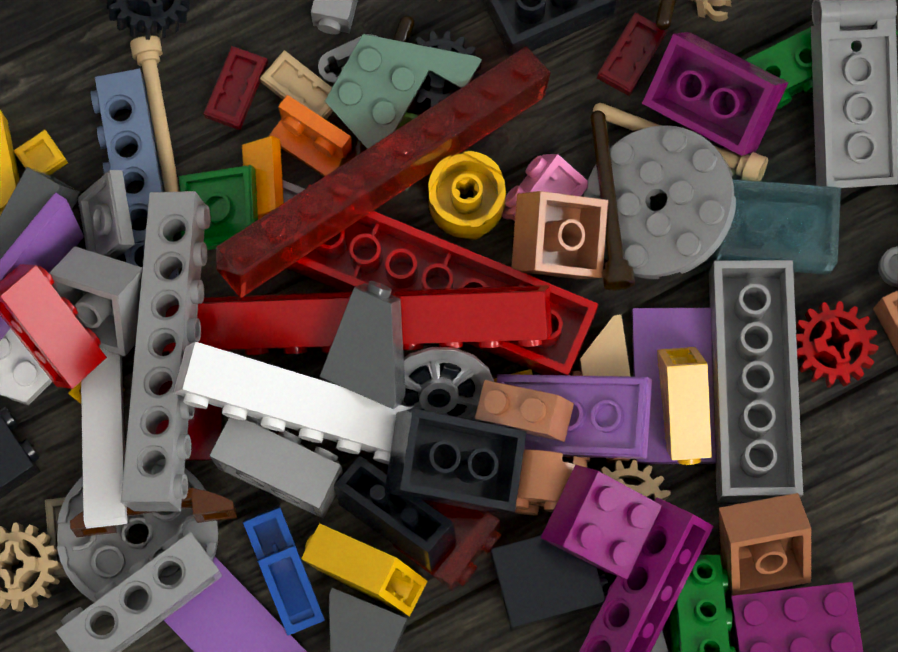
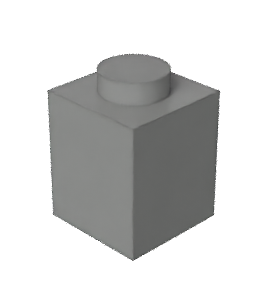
M314 0L311 9L313 26H317L320 31L328 34L350 33L358 0Z

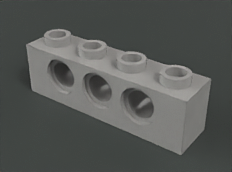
M191 532L185 536L181 533L176 534L162 545L163 552L150 561L147 557L132 566L128 571L130 577L119 585L112 582L102 588L94 596L97 601L85 610L78 607L68 613L61 620L63 626L56 630V632L70 652H122L222 577L221 572ZM169 566H178L182 570L180 580L174 585H165L161 582V574ZM137 590L146 591L148 593V602L145 607L140 610L129 609V596ZM102 615L113 616L115 624L112 631L106 635H97L94 630L96 620Z

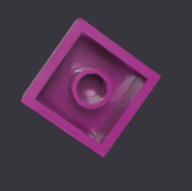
M575 464L541 539L605 572L628 579L662 505L600 471Z

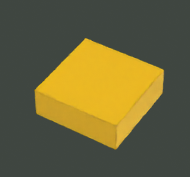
M43 130L13 150L25 169L29 167L51 175L68 164L66 158L46 130Z

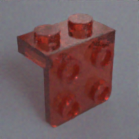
M423 500L454 522L456 543L432 571L425 568L394 544L393 546L453 591L458 583L462 586L466 585L478 568L473 564L482 551L488 554L502 536L498 532L500 520L488 511L483 514L479 510Z

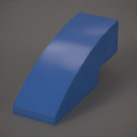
M281 506L243 520L244 527L287 636L325 621Z

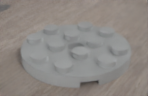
M677 126L644 128L625 136L610 147L624 259L628 260L629 266L633 267L634 276L646 279H660L662 276L679 272L683 274L707 260L726 237L736 208L733 175L721 153L703 136ZM595 165L589 176L588 188L584 192V197L600 199L597 167ZM659 193L667 194L666 205L661 210L652 211L650 209V197H654ZM605 238L604 258L608 261L606 238Z
M165 459L158 460L153 465L152 474H157L163 470L166 462ZM184 468V474H186L188 479V487L205 490L201 482ZM83 476L67 494L57 521V550L61 565L73 585L92 602L97 601L94 596L108 584L115 582L116 585H119L130 577L128 571L136 563L147 557L151 561L163 552L162 545L176 534L181 533L185 536L191 532L212 561L216 555L218 545V521L197 523L192 508L181 509V511L127 516V524L116 525L117 533L77 538L70 529V520L83 511ZM138 523L146 525L149 530L146 542L132 544L127 540V531L132 525ZM178 566L165 568L161 574V582L165 585L176 584L182 576L181 568ZM144 590L134 591L128 598L129 609L140 610L145 607L148 602V593Z

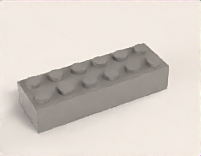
M793 260L714 261L709 270V298L712 333L717 503L752 502L798 493L801 498L803 496Z

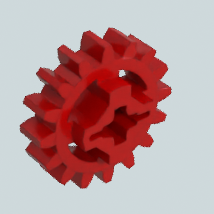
M838 301L833 310H830L828 304L823 302L819 306V314L810 308L805 314L807 321L799 320L796 324V329L802 333L796 334V342L800 346L797 349V359L803 358L804 360L799 369L800 372L812 370L814 373L811 381L815 383L821 376L825 377L826 387L830 388L836 379H839L843 387L847 386L850 383V375L856 380H860L865 375L861 367L870 369L874 364V361L867 355L875 354L879 346L869 342L877 335L876 330H866L865 328L870 318L866 316L859 320L855 317L858 311L856 306L851 308L849 312L843 311L844 306L841 301ZM840 322L848 325L852 330L841 325ZM819 324L820 337L809 342L812 329ZM831 337L834 343L841 342L842 344L838 352L835 346L828 347L827 345ZM859 347L858 357L850 365L849 361L851 358L849 352ZM816 359H820L825 363L829 364L830 368L824 366Z

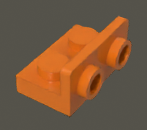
M286 95L278 106L281 120L269 136L279 138L280 147L327 179H332L337 173L341 159L346 158L347 154L353 151L351 136L294 98Z

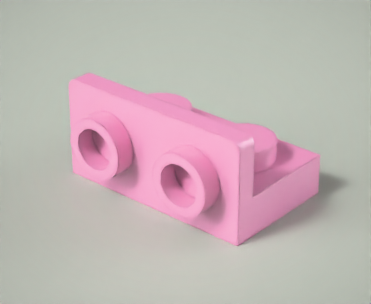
M558 154L537 156L526 168L527 176L519 186L513 187L507 193L502 217L515 221L518 193L544 191L582 196L588 188V180Z

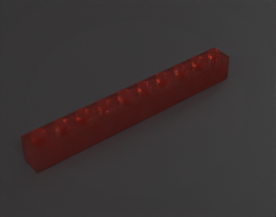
M527 47L522 48L216 247V270L237 295L242 298L431 173L443 158L460 154L543 99L551 72Z

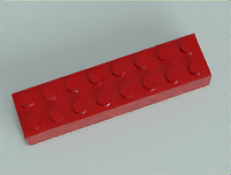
M310 184L277 253L281 266L343 292H353L354 287L364 283L368 285L369 281L386 285L392 291L550 285L552 333L547 340H542V345L522 347L518 346V340L502 341V346L480 348L478 347V342H465L542 375L571 374L598 308V303Z

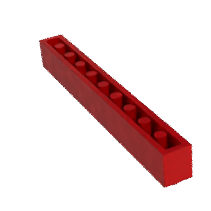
M550 285L391 291V295L401 299L403 350L422 349L423 343H439V347L461 348L463 347V342H478V347L494 348L502 346V341L518 340V346L532 347L542 345V340H547L552 333ZM352 292L204 297L203 303L198 304L197 318H199L201 323L199 343L231 352V349H245L246 355L269 353V348H283V353L298 354L307 352V347H322V352L329 353ZM179 305L170 307L165 317L173 316L178 311ZM176 343L168 344L163 351H169V354L172 353Z

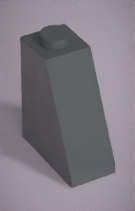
M27 167L0 215V259L53 194L57 193L66 198L72 210L82 192L49 174Z
M369 281L368 285L364 283L354 287L320 377L394 409L402 404L405 398L401 299L391 295L392 289L375 281Z
M332 588L330 591V652H396L408 623L407 618Z

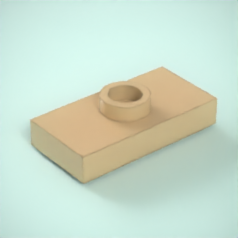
M285 50L260 77L261 83L281 99L289 95L324 119H327L333 112L325 102L332 87Z

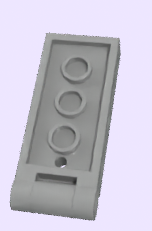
M813 0L812 21L814 26H811L817 188L835 189L898 184L896 0Z

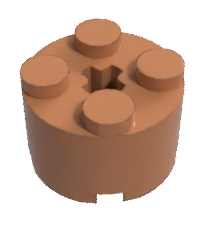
M524 449L515 513L538 515L539 509L553 512L575 464L587 468V460L574 456L572 464L563 462V453Z

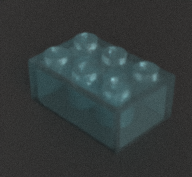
M732 179L734 196L736 197L735 214L726 237L715 251L714 261L793 260V272L831 274L838 263L840 187Z

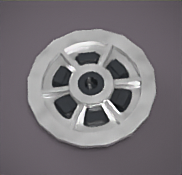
M429 347L404 357L405 398L400 405L478 421L475 419L484 380L493 382L494 380L489 368L475 355L454 347Z

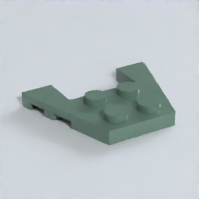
M362 34L325 102L396 182L408 191L425 161L391 142V138L430 71L465 91L482 59L473 55Z

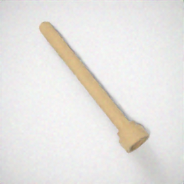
M144 36L138 37L130 42L132 58L137 60V64L142 66L164 192H180L157 63L160 62L159 56L163 54L160 38L158 36H151L150 40H146Z
M597 103L593 107V112L600 110L605 114L606 121L634 132L648 127L662 126L604 103ZM714 146L724 157L729 167L736 170V175L742 177L741 181L756 187L759 185L767 168L768 157L754 152L751 155L740 156Z

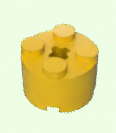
M466 151L462 154L443 158L435 166L428 182V202L433 220L443 231L459 238L478 239L491 231L500 221L505 208L506 185L499 166L491 158L478 152ZM468 191H472L474 193L473 198H460V194L466 195Z

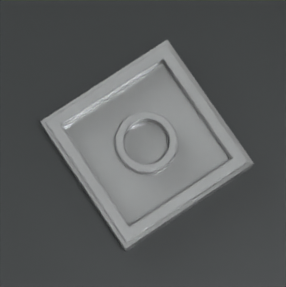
M109 170L78 197L86 250L117 259L135 243L122 170Z

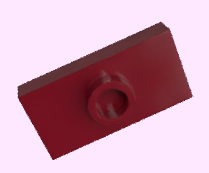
M635 12L598 72L597 79L630 97L666 37L668 30L658 29L656 23Z
M231 46L204 111L205 118L241 130L260 84V77L264 74L267 67V58Z

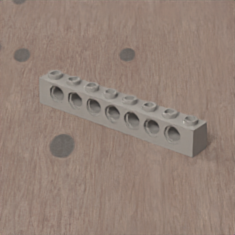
M196 191L150 192L121 495V502L133 511H181L182 499H185L188 493V479L186 474H184L185 459H189L191 455V438L187 432L188 421L193 419L195 407L183 403L184 396L174 394L173 391L185 347L194 342H199L201 337V323L199 318H197L198 304H202L204 300V284L200 278L201 266H205L207 263V246L204 242V230L209 228L211 216L209 206L203 202ZM185 230V234L180 240L172 242L175 234ZM182 267V271L179 276H177L174 279H169V276L173 270ZM179 305L178 311L173 316L165 317L170 307ZM176 343L172 353L162 356V352L168 344ZM172 381L171 389L167 393L159 395L160 387L165 382ZM164 420H169L167 429L161 434H155L157 425ZM165 459L166 462L163 470L157 474H152L153 465L158 460Z

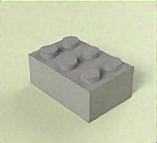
M247 416L246 420H238L229 417L210 454L217 468L324 519L336 496L334 484L343 475L342 467L336 461L338 457L321 447H316L314 452L300 444L302 439L285 430L284 432L279 431L277 435L269 431V429L260 425L261 419Z

